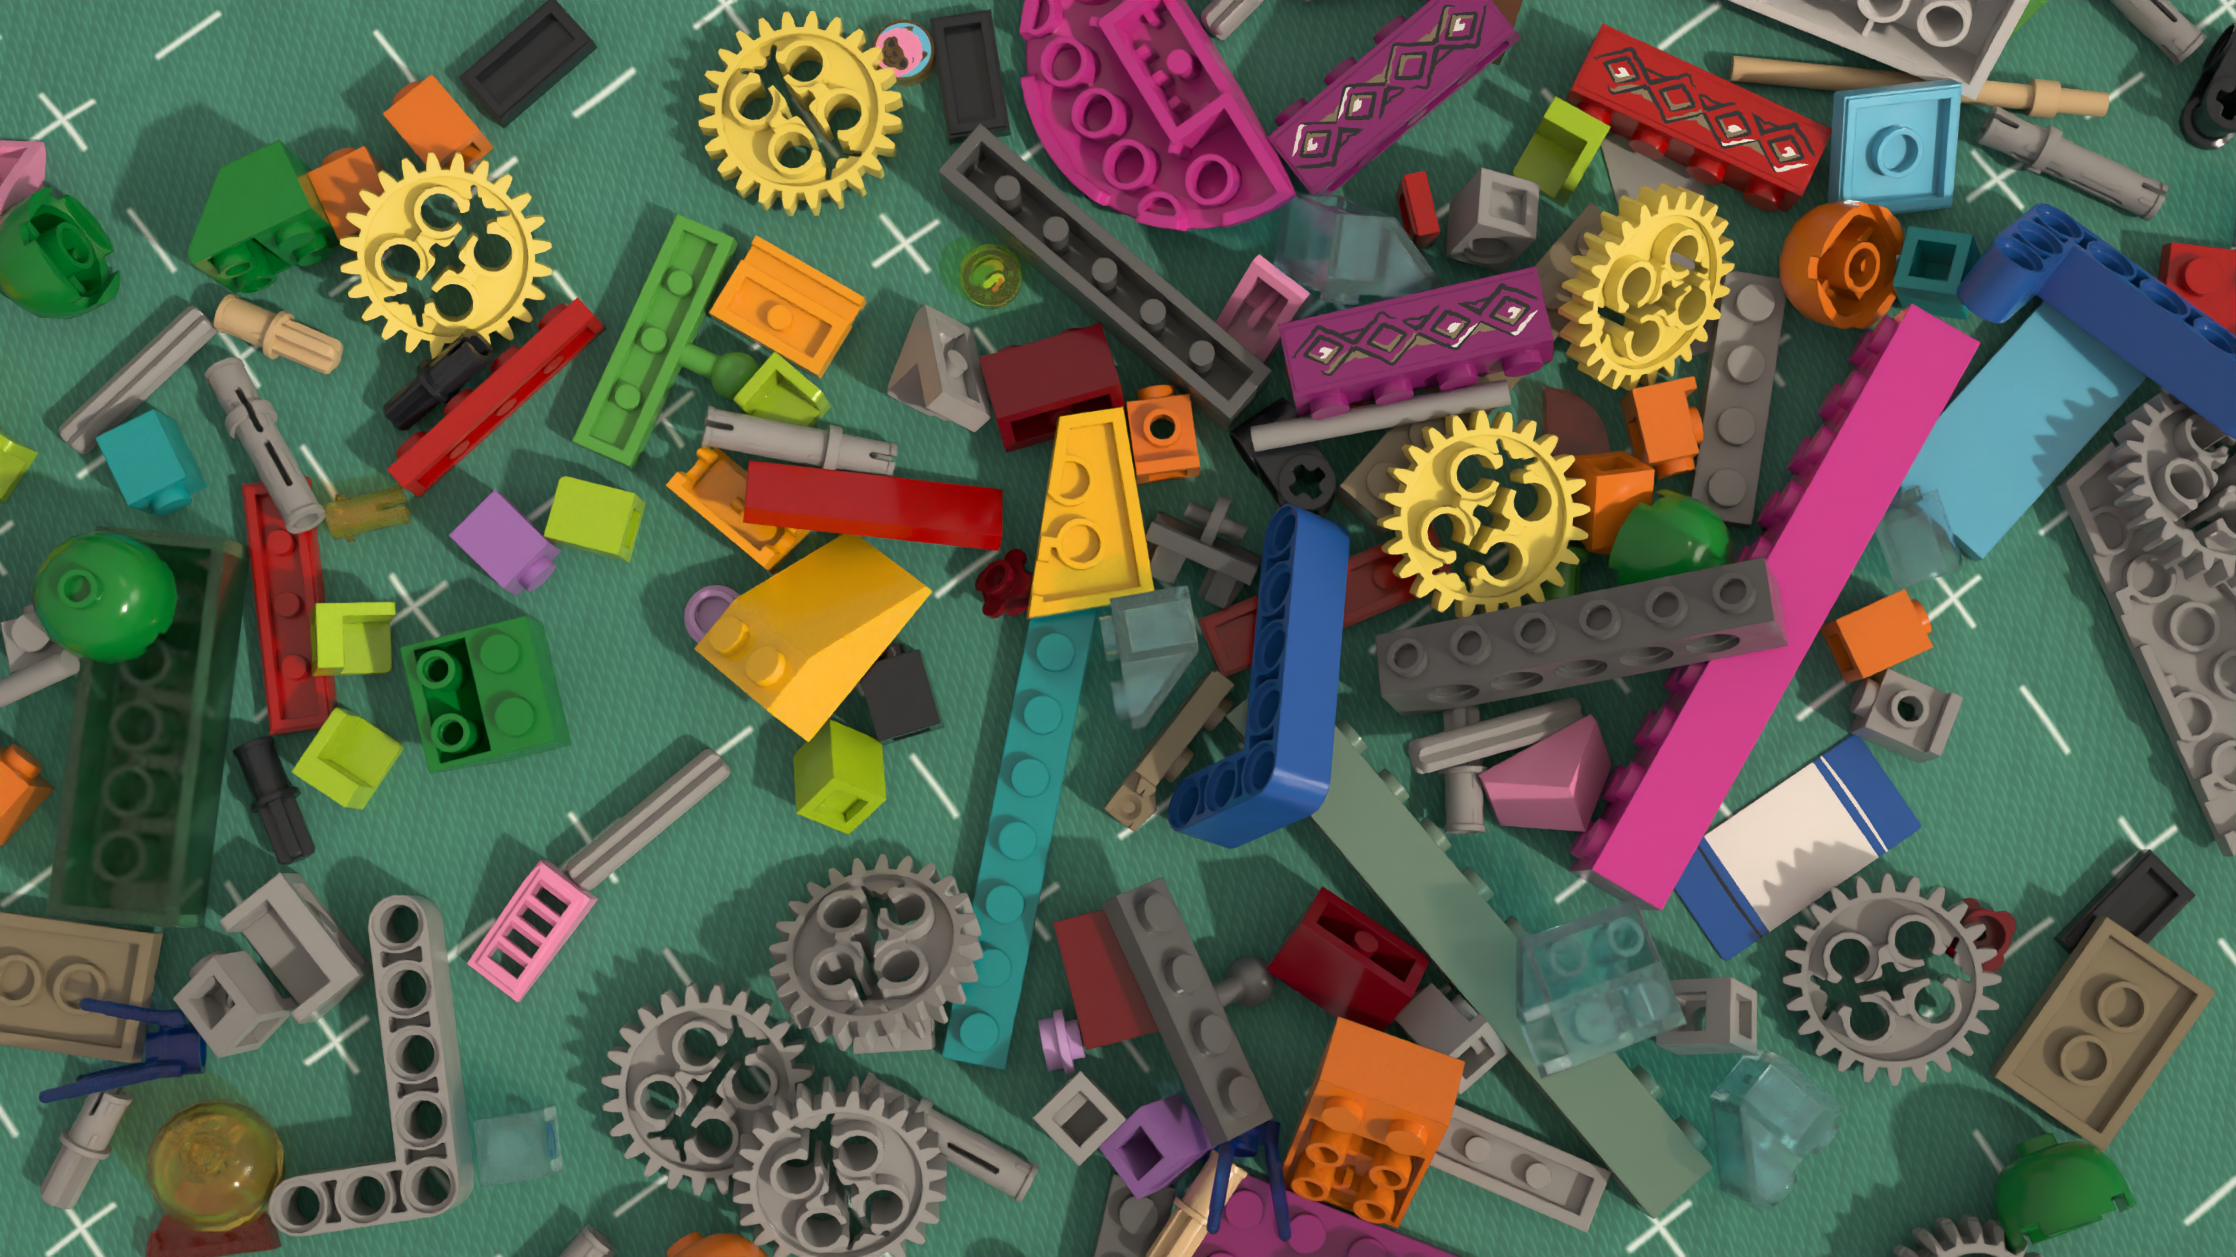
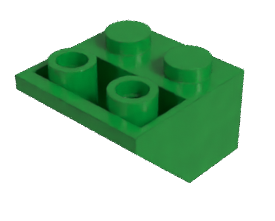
M280 140L220 167L187 251L192 265L236 294L240 291L242 293H253L265 289L276 281V274L297 264L299 266H310L329 258L334 253L333 247L339 245L340 241L307 173L313 170Z
M525 615L400 647L429 773L434 774L507 762L572 745L542 622Z

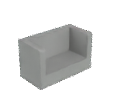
M299 873L277 874L219 921L227 933L242 932L295 999L299 1007L291 1012V1016L298 1024L317 1022L374 976L371 964Z

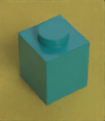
M1908 226L1893 282V288L1903 310L1909 305L1914 304L1931 315L1962 320L1968 319L1970 310L1958 298L1956 290L1981 257L1972 234Z
M155 409L96 437L97 443L125 501L130 507L150 515L154 513L156 516L169 515L188 506L192 502L190 495L208 487L176 420Z

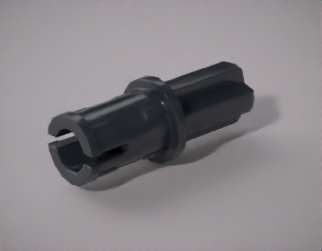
M465 330L441 354L432 360H422L418 364V376L384 404L383 413L385 417L392 421V424L398 430H409L440 402L448 403L460 393V389L470 379L494 362L495 355L491 353L493 351L492 346L475 330Z
M265 736L240 745L233 750V754L238 759L254 800L249 805L251 813H259L277 861L281 865H290L305 860L314 854L315 845L296 800L301 795L299 787H291L274 746L273 737Z

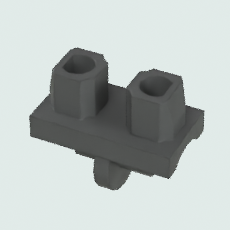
M1221 494L1213 510L1192 501L1189 502L1183 518L1204 527V530L1159 511L1155 520H1152L1145 536L1146 540L1151 542L1148 547V555L1153 578L1165 583L1175 584L1186 558L1209 568L1197 595L1203 600L1223 609L1229 608L1241 591L1244 583L1249 586L1251 585L1262 556L1217 536V534L1241 543L1248 528L1247 525L1226 517L1232 499Z

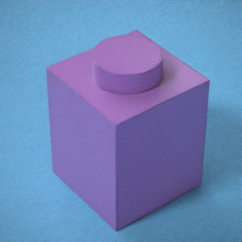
M496 490L449 535L503 589L517 596L524 589L532 592L541 586L556 568L552 561L562 552L555 543L544 537V533L510 499Z
M1178 1093L1141 1106L1099 1146L1137 1200L1174 1185L1216 1147L1211 1146L1202 1124Z

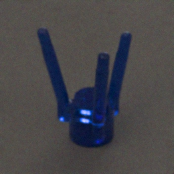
M84 998L79 1003L80 1008L84 1011L160 1025L159 1032H148L146 1035V1061L81 1074L77 1077L75 1083L41 1091L38 1099L42 1103H50L160 1078L204 1074L207 1065V1043L192 1023H186V1015L181 1009L157 1010L113 1001Z
M1268 1120L1227 1142L1217 1145L1213 1149L1219 1153L1209 1204L1206 1225L1208 1233L1213 1235L1220 1229L1233 1157H1255L1258 1153V1146L1262 1145L1265 1151L1278 1235L1282 1241H1288L1291 1238L1289 1209L1278 1146L1279 1122ZM1211 1151L1203 1158L1201 1169L1209 1159Z

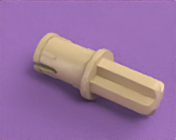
M230 293L223 298L215 313L214 328H217V331L230 334L262 348L263 354L270 359L282 356L322 374H330L333 369H337L341 362L344 347L338 339L295 322L294 315L285 310L276 314L239 298L238 295Z
M1212 1150L1209 1154V1159L1184 1197L1181 1199L1176 1196L1173 1200L1177 1208L1147 1252L1146 1257H1192L1209 1229L1217 1231L1219 1225L1215 1220L1241 1180L1245 1179L1248 1173L1222 1154Z

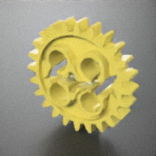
M787 11L783 13L782 29L773 31L769 23L764 18L758 20L761 37L752 40L747 34L739 30L736 36L742 50L737 55L721 48L718 51L719 57L726 67L725 72L706 71L705 73L708 83L717 90V93L699 95V102L702 108L715 114L698 121L703 135L716 137L705 146V149L711 159L725 158L717 169L724 181L741 175L736 189L742 198L751 195L757 188L760 189L758 201L762 209L766 211L774 204L777 197L782 198L783 206L788 216L794 215L799 200H806L813 215L819 216L821 198L828 196L839 209H843L844 197L842 190L850 187L855 193L864 197L867 193L861 177L865 173L880 179L885 176L883 167L876 159L877 156L896 157L897 155L895 144L885 136V134L903 132L901 118L889 114V112L903 107L902 97L899 92L886 91L897 82L893 68L877 70L880 67V62L884 61V56L879 46L862 53L866 39L861 29L856 30L844 39V27L841 18L835 17L827 29L822 30L820 29L816 12L810 11L804 27H796L791 14ZM777 48L776 61L790 94L804 111H811L818 130L829 142L834 139L829 123L837 111L843 108H852L861 113L860 120L854 127L848 130H838L837 135L844 153L862 155L860 157L849 156L848 159H838L836 168L832 169L831 179L828 181L826 180V164L821 152H819L814 135L798 116L792 117L785 98L774 85L768 88L773 99L771 111L765 117L751 120L742 115L745 106L750 101L756 98H766V90L760 76L752 72L755 69L762 70L766 68L768 60H771L772 49ZM804 61H815L823 66L821 73L811 81L801 82L792 78L794 69ZM748 71L749 74H742V72ZM801 145L808 147L812 151L809 160L798 168H788L780 164L784 152L793 146Z
M434 151L428 152L426 170L418 172L414 164L405 157L402 159L404 178L397 181L392 175L382 169L378 172V177L385 191L379 195L371 190L362 188L359 192L362 200L370 208L368 213L348 211L346 219L361 229L360 235H347L340 239V245L357 251V258L341 264V272L360 274L361 281L348 290V295L350 298L369 296L372 302L366 307L362 318L364 321H368L383 315L387 319L382 332V338L385 340L392 337L400 329L406 332V352L411 353L421 339L430 341V352L433 359L441 354L444 343H452L467 329L475 330L481 334L490 345L489 334L495 330L511 341L514 339V334L508 320L512 316L529 323L533 320L531 313L523 304L525 298L533 300L545 299V293L533 284L532 280L533 277L551 275L552 269L542 262L535 261V254L545 252L551 249L552 246L550 240L532 238L531 232L539 228L545 220L542 215L523 216L521 211L532 198L528 191L512 198L506 194L512 181V175L508 172L500 176L494 183L487 180L489 162L485 159H482L473 173L464 171V161L461 152L455 153L450 168H441ZM476 185L478 197L482 198L485 208H495L496 211H509L507 216H498L497 219L488 220L486 222V230L488 234H498L504 237L511 245V254L508 260L498 267H487L480 264L474 256V246L478 240V235L472 231L458 250V257L463 262L462 266L457 269L448 264L431 284V289L436 293L443 286L449 284L465 287L472 296L470 309L457 317L447 316L437 308L434 298H429L425 300L424 313H422L423 325L418 326L416 315L412 314L409 304H399L398 301L386 302L384 300L387 296H396V294L406 292L407 278L395 277L389 274L383 266L382 255L390 246L396 244H404L413 248L420 259V266L416 271L415 277L421 281L435 263V253L430 249L431 246L435 243L443 247L448 246L462 229V223L458 220L445 228H436L429 225L421 214V206L424 200L436 193L446 194L456 201L460 213H465L470 208L469 199L472 198L471 186Z
M1660 183L1657 191L1647 186H1641L1637 200L1625 195L1621 196L1618 216L1605 211L1600 214L1603 231L1599 235L1590 232L1584 234L1585 243L1589 247L1586 256H1572L1570 260L1573 266L1579 269L1577 278L1562 282L1561 288L1573 293L1572 300L1558 308V314L1571 320L1559 334L1561 338L1572 343L1566 355L1579 362L1577 369L1580 372L1616 390L1620 386L1631 391L1637 387L1638 383L1645 386L1654 385L1658 372L1671 378L1674 375L1675 359L1677 357L1687 362L1692 360L1690 344L1694 339L1701 342L1708 340L1707 332L1703 326L1707 319H1720L1721 313L1713 305L1716 298L1729 294L1730 289L1720 284L1722 276L1734 269V263L1722 259V256L1730 250L1734 242L1721 235L1729 223L1726 219L1716 216L1718 209L1716 204L1704 200V196L1681 186L1676 188L1666 183ZM1671 252H1676L1694 260L1695 270L1690 269L1688 271L1687 268L1670 261ZM1607 306V308L1624 315L1625 321L1623 326L1598 314V307L1603 308Z
M1475 410L1470 414L1468 428L1466 429L1458 415L1446 416L1445 436L1433 427L1425 426L1421 429L1427 446L1425 449L1422 450L1404 444L1402 447L1405 456L1411 462L1408 469L1388 468L1387 472L1398 481L1400 485L1398 491L1379 493L1378 498L1394 505V514L1378 519L1377 525L1395 530L1396 537L1387 541L1381 548L1385 553L1402 554L1404 556L1392 571L1395 576L1406 578L1414 574L1417 575L1409 593L1417 598H1422L1434 589L1431 608L1443 613L1455 599V615L1458 618H1463L1473 614L1476 604L1480 614L1498 611L1499 603L1502 604L1504 609L1522 606L1520 597L1523 595L1534 603L1543 602L1545 598L1540 587L1541 583L1545 581L1563 587L1565 584L1562 576L1556 569L1559 562L1578 565L1580 559L1567 549L1569 540H1584L1588 538V533L1572 525L1573 517L1590 512V506L1572 502L1571 494L1579 491L1586 485L1585 479L1565 478L1563 474L1575 461L1573 455L1561 454L1554 457L1550 455L1556 446L1558 437L1552 434H1545L1533 441L1537 422L1523 419L1512 432L1513 420L1511 413L1498 411L1490 427L1485 411ZM1497 439L1500 441L1502 450H1506L1507 455L1512 459L1521 458L1526 460L1534 457V462L1523 465L1524 469L1517 468L1511 471L1510 480L1522 484L1530 483L1534 486L1538 495L1536 508L1530 515L1521 518L1514 508L1516 491L1498 486L1499 483L1494 480L1481 478L1474 487L1468 490L1463 489L1457 480V469L1460 462L1465 457L1473 454L1478 458L1482 467L1490 469L1500 468L1503 465L1502 455L1497 454L1499 453L1496 444ZM1477 505L1486 506V510L1494 515L1490 526L1480 525V521L1472 516ZM1446 513L1453 522L1451 540L1467 545V548L1486 554L1491 546L1498 542H1503L1509 550V561L1506 568L1501 573L1491 576L1484 565L1473 561L1464 565L1465 575L1469 576L1468 582L1471 588L1469 592L1466 589L1465 582L1460 580L1457 573H1445L1442 571L1432 574V570L1442 567L1443 563L1450 564L1456 560V552L1445 547L1434 548L1428 540L1427 531L1429 524L1440 514Z

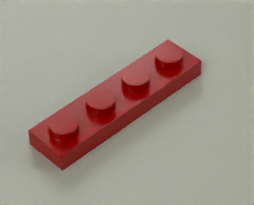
M578 297L569 305L561 303L546 313L538 323L537 328L539 332L522 348L516 345L503 352L492 364L490 371L493 374L475 390L468 388L458 393L445 406L443 410L445 417L428 433L425 431L415 433L398 448L395 454L398 460L387 471L404 489L421 498L606 330L605 326Z

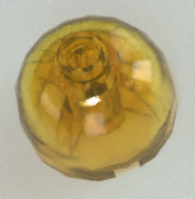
M227 1099L201 1100L176 1111L157 1130L147 1152L146 1179L157 1206L182 1227L202 1234H218L219 1232L217 1231H228L237 1226L244 1227L255 1222L269 1208V1200L274 1189L285 1180L286 1163L283 1161L284 1150L281 1145L282 1141L277 1129L254 1108Z

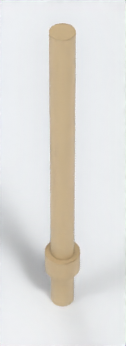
M1732 56L1728 73L1729 81L1829 91H1845L1926 81L1907 72ZM2033 78L2029 84L1986 80L1976 100L1961 95V103L2023 109L2026 116L2053 119L2057 113L2104 117L2109 107V93L2061 88L2060 82L2054 80Z

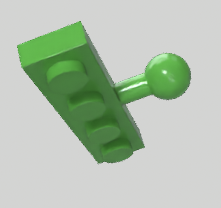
M677 213L572 440L574 444L635 470L681 367L711 379L716 393L734 402L733 399L760 369L755 359L744 352L732 351L719 356L692 344L737 248L738 243L734 237Z

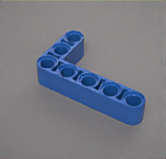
M2043 203L2033 206L1994 238L1956 290L1958 298L1971 312L1982 319L1999 324L2010 319L2037 295L2225 434L2236 439V335L2060 209Z
M1290 503L1282 505L1270 519L1263 543L1244 749L1180 781L1174 790L1168 809V822L1174 831L1227 849H1233L1311 816L1323 804L1329 791L1333 757L1350 545L1349 532L1346 526Z

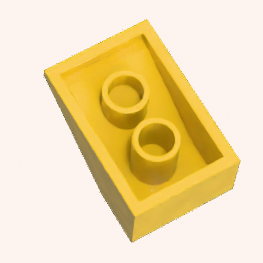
M842 534L737 597L694 649L765 710L807 742H810L932 591L862 537Z

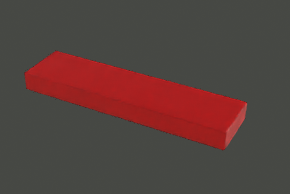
M749 460L743 523L999 551L1002 540L1003 489Z
M304 476L312 490L311 479ZM263 482L243 484L242 493L270 735L281 736L320 730L332 711L338 707L334 676H312L310 612L315 603H326L317 526L306 532L289 533L285 527L284 519Z
M1432 523L1429 524L1427 531L1428 540L1434 548L1442 547ZM1385 543L1348 558L1343 630L1418 599L1409 593L1417 575L1414 574L1406 578L1395 576L1392 571L1404 556L1402 554L1383 552L1381 546ZM1443 563L1442 567L1432 570V574L1442 571L1448 573L1452 572L1449 564ZM1258 595L1230 606L1228 609H1223L1201 618L1197 622L1217 670L1226 678L1252 668Z

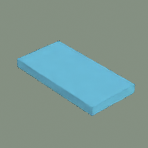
M2042 299L1944 407L1897 492L1951 541L1954 539V543L1975 562L1980 561L1992 550L2147 376ZM1948 524H1949L1950 529H1951L1950 532H1949L1948 529H1947Z

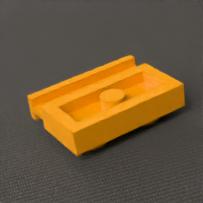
M756 235L751 243L752 247L744 260L741 259L709 313L713 319L772 353L776 352L786 361L821 380L850 332L852 323L859 311H862L867 303L865 297Z

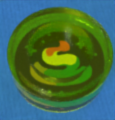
M983 244L973 248L963 258L959 269V280L965 297L972 304L982 309L996 310L1009 305L1018 296L1022 286V271L1017 257L1009 249L998 244Z

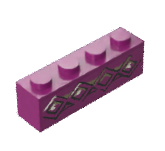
M1425 0L1427 4L1408 20L1403 15H1400L1382 27L1373 37V41L1377 46L1358 62L1354 57H1349L1332 69L1323 80L1328 87L1309 103L1305 98H1301L1279 114L1275 119V123L1279 128L1267 138L1313 197L1325 201L1521 39L1520 35L1492 0Z
M1536 266L1278 324L1298 417L1311 414V417L1317 420L1345 414L1350 410L1349 406L1375 400L1377 405H1384L1410 399L1414 395L1413 391L1439 386L1440 390L1447 391L1472 386L1478 382V377L1504 371V375L1508 377L1528 375L1541 369L1543 362L1553 360L1554 338Z

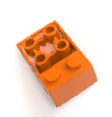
M1338 1016L1321 1057L1275 1184L1293 1190L1298 1196L1307 1200L1323 1201L1354 1212L1358 1217L1367 1222L1384 1223L1398 1228L1449 1127L1465 1061Z

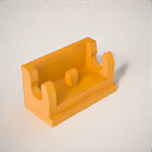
M702 446L696 452V456L699 459L687 473L683 471L677 472L666 486L771 575H774L811 530L743 523L748 472L719 448L715 447L712 450L709 446Z

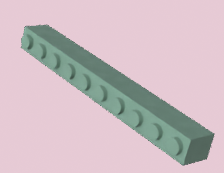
M1249 697L1227 714L1223 720L1243 744L1245 742ZM1342 719L1335 725L1329 791L1318 811L1306 818L1416 948L1431 959L1429 963L1455 994L1461 995L1477 1014L1480 1013L1489 1022L1508 1049L1507 1055L1603 1168L1611 1171L1610 1176L1642 1213L1655 1219L1713 1168L1701 1154V1151L1708 1146L1707 1142L1682 1115L1675 1121L1672 1120L1658 1103L1665 1096L1659 1085L1641 1066L1638 1065L1631 1071L1614 1052L1622 1045L1617 1036L1598 1016L1595 1015L1589 1021L1572 1003L1579 996V993L1571 982L1554 965L1547 971L1543 969L1529 952L1536 946L1529 933L1512 916L1508 917L1504 922L1487 903L1494 896L1488 885L1469 866L1460 872L1445 854L1452 847L1446 836L1428 817L1424 818L1420 823L1402 804L1410 797L1407 791L1386 768L1382 769L1378 774L1360 755L1368 748L1350 724Z

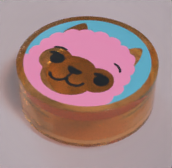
M896 20L885 25L877 33L872 48L879 46L884 56L877 66V70L893 68L897 81L894 85L901 87L914 86L924 81L931 74L936 62L934 43L931 35L922 25L911 20Z

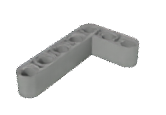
M392 895L384 898L374 906L369 916L368 924L396 1158L318 1169L284 1180L274 1189L270 1197L269 1214L272 1223L279 1231L289 1236H308L433 1217L461 1205L470 1196L474 1187L475 1175L443 918L438 906L424 896ZM405 906L410 907L418 918V930L415 936L407 942L400 939L394 929L396 914ZM412 970L418 972L426 983V995L417 1006L408 1003L402 993V982L405 976ZM418 1035L427 1038L434 1048V1060L427 1070L417 1068L409 1055L410 1045ZM424 1101L436 1104L441 1111L442 1126L436 1135L424 1132L419 1126L417 1113ZM431 1166L444 1170L449 1177L451 1183L450 1192L445 1200H439L427 1191L425 1176ZM367 1176L377 1179L383 1185L385 1201L379 1210L369 1207L363 1201L361 1185ZM303 1186L312 1189L318 1196L320 1207L315 1219L305 1217L298 1209L297 1195Z

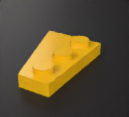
M1123 407L1060 416L1057 420L1026 619L1150 600L1156 597Z

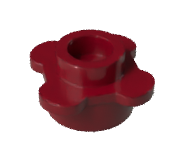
M1012 549L1005 555L1004 559L993 561L976 579L975 589L983 595L984 599L982 612L990 619H996L1002 614L1005 616H1016L1028 608L1033 573L1025 567L1027 554L1021 549Z
M1961 899L1968 905V909L1960 924L1964 926L1980 921L1986 927L1984 938L1981 941H1973L1975 946H1993L1998 953L1992 959L1982 963V969L1992 972L2000 969L2004 964L2003 955L2009 949L2012 935L2016 930L2015 919L2007 911L1996 912L1981 908L1976 899ZM1958 937L1953 938L1945 951L1949 958L1953 959L1956 952L1954 947L1959 940Z

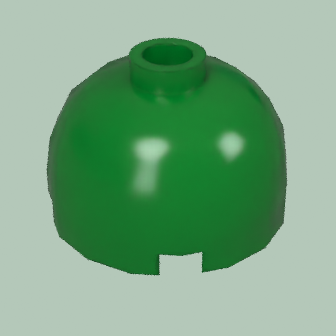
M44 187L16 202L0 215V293L13 301L17 306L39 318L72 319L85 315L115 298L121 282L120 272L118 270L109 275L105 256L113 253L114 250L108 236L96 218L77 199L69 194L57 199L49 195L53 188Z
M1662 489L1656 493L1663 498L1658 499L1652 506L1640 502L1630 512L1618 531L1610 553L1608 568L1618 572V586L1732 564L1734 553L1731 533L1714 509L1705 503L1679 491Z
M94 531L71 536L49 552L36 572L31 595L36 620L49 640L77 658L109 664L136 659L148 650L145 648L155 641L159 633L165 634L173 622L178 598L173 572L167 563L161 560L153 549L148 547L149 545L135 537L107 531Z
M2047 1133L2016 1145L2015 1148L2020 1158L2001 1170L1994 1185L1993 1205L1999 1226L2005 1232V1240L2010 1250L2026 1244L2023 1233L2026 1232L2033 1245L2103 1220L2101 1215L2116 1210L2113 1201H2115L2120 1213L2137 1205L2126 1179L2112 1159L2099 1148L2081 1141L2058 1144L2053 1133Z

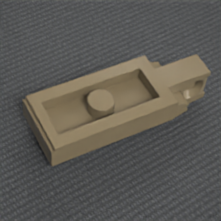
M1217 670L1204 672L1103 806L1111 816L1135 832L1157 811L1155 798L1157 784L1163 777L1172 783L1184 770L1194 755V752L1187 745L1201 727L1211 732L1221 722L1233 705V701L1227 698L1226 695L1234 686V683Z

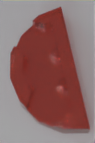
M1550 387L1544 388L1542 391L1543 435L1552 434L1558 437L1556 446L1550 454L1552 457L1561 454L1579 456L1610 452L1605 424L1591 404L1570 391Z
M211 1189L181 1199L173 1205L174 1207L162 1217L156 1231L152 1232L148 1238L146 1257H218L274 1250L282 1247L276 1226L272 1223L271 1217L260 1203L237 1191Z

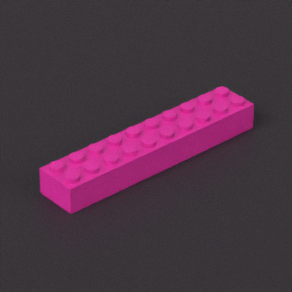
M1914 304L1909 305L1893 318L1884 315L1873 331L1866 329L1862 333L1847 359V362L1855 366L1853 371L1844 381L1843 385L1838 382L1833 385L1818 409L1817 416L1824 419L1823 424L1812 439L1806 436L1800 442L1787 464L1786 469L1794 473L1793 477L1782 493L1775 490L1762 507L1756 519V524L1763 527V530L1751 547L1743 545L1733 559V563L1765 557L1779 584L1788 646L1671 668L1663 684V687L1671 692L1659 711L1649 710L1638 726L1632 738V743L1638 745L1639 749L1627 767L1618 765L1604 786L1600 797L1608 803L1601 816L1595 823L1590 821L1586 832L1579 831L1575 837L1569 853L1577 858L1569 872L1635 910L1662 911L1981 342Z

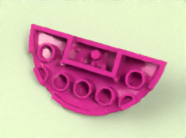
M1025 0L1022 10L1020 35L1026 40L1027 75L1021 77L1026 107L1034 129L1049 156L1061 172L1090 199L1134 218L1137 223L1160 229L1186 231L1188 229H1208L1214 227L1227 228L1249 222L1277 210L1297 197L1291 181L1273 145L1268 140V136L1217 48L1185 0Z

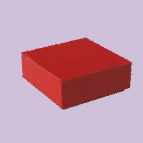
M1426 171L1404 175L1395 196L1408 248H1411V251L1433 247L1440 233V228Z

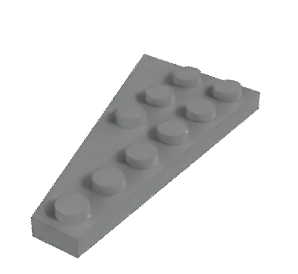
M2110 442L2097 450L2057 486V489L2223 856H2234L2236 854V588H2231L2226 581L2214 588H2209L2204 575L2188 582L2184 578L2183 563L2179 562L2166 570L2162 567L2164 551L2159 546L2147 552L2142 549L2143 542L2147 537L2146 532L2143 528L2127 530L2125 525L2134 517L2131 508H2121L2114 504L2116 499L2126 493L2123 487L2108 481V476L2121 468V466L2108 458V453L2116 448L2114 443ZM2182 518L2174 523L2177 527H2181L2182 530L2189 529L2195 534L2191 528L2186 526Z

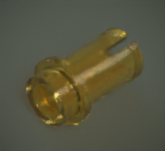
M400 484L346 498L343 493L336 494L335 501L324 504L326 520L334 540L346 538L348 543L356 542V535L399 524L406 525L412 523L410 509L405 508V505L382 510L385 507L408 502L405 491Z

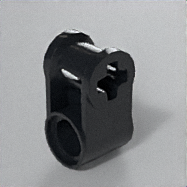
M2236 21L2224 30L2210 50L2203 64V72L2186 105L2182 109L2179 118L2180 131L2185 140L2192 146L2202 150H2216L2227 144L2236 134Z
M1281 397L1229 432V436L1239 455L1252 473L1262 481L1279 507L1290 503L1322 517L1330 511L1334 502L1336 476L1331 465L1314 442L1259 452L1254 450L1251 436L1252 426L1300 418L1285 398ZM1302 479L1306 485L1318 482L1317 498L1312 500L1306 493L1295 496L1296 480Z

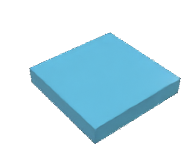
M1943 79L1834 92L1827 203L1845 200L1860 201L1886 207L1893 215L1951 208L1953 203L1962 83L1953 79Z

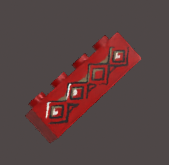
M1603 23L1592 41L1564 100L1609 125L1610 132L1629 139V146L1639 154L1653 159H1662L1665 156L1686 166V172L1692 178L1714 186L1723 183L1744 193L1743 199L1750 205L1768 212H1776L1779 209L1787 213L1803 196L1832 133V129Z

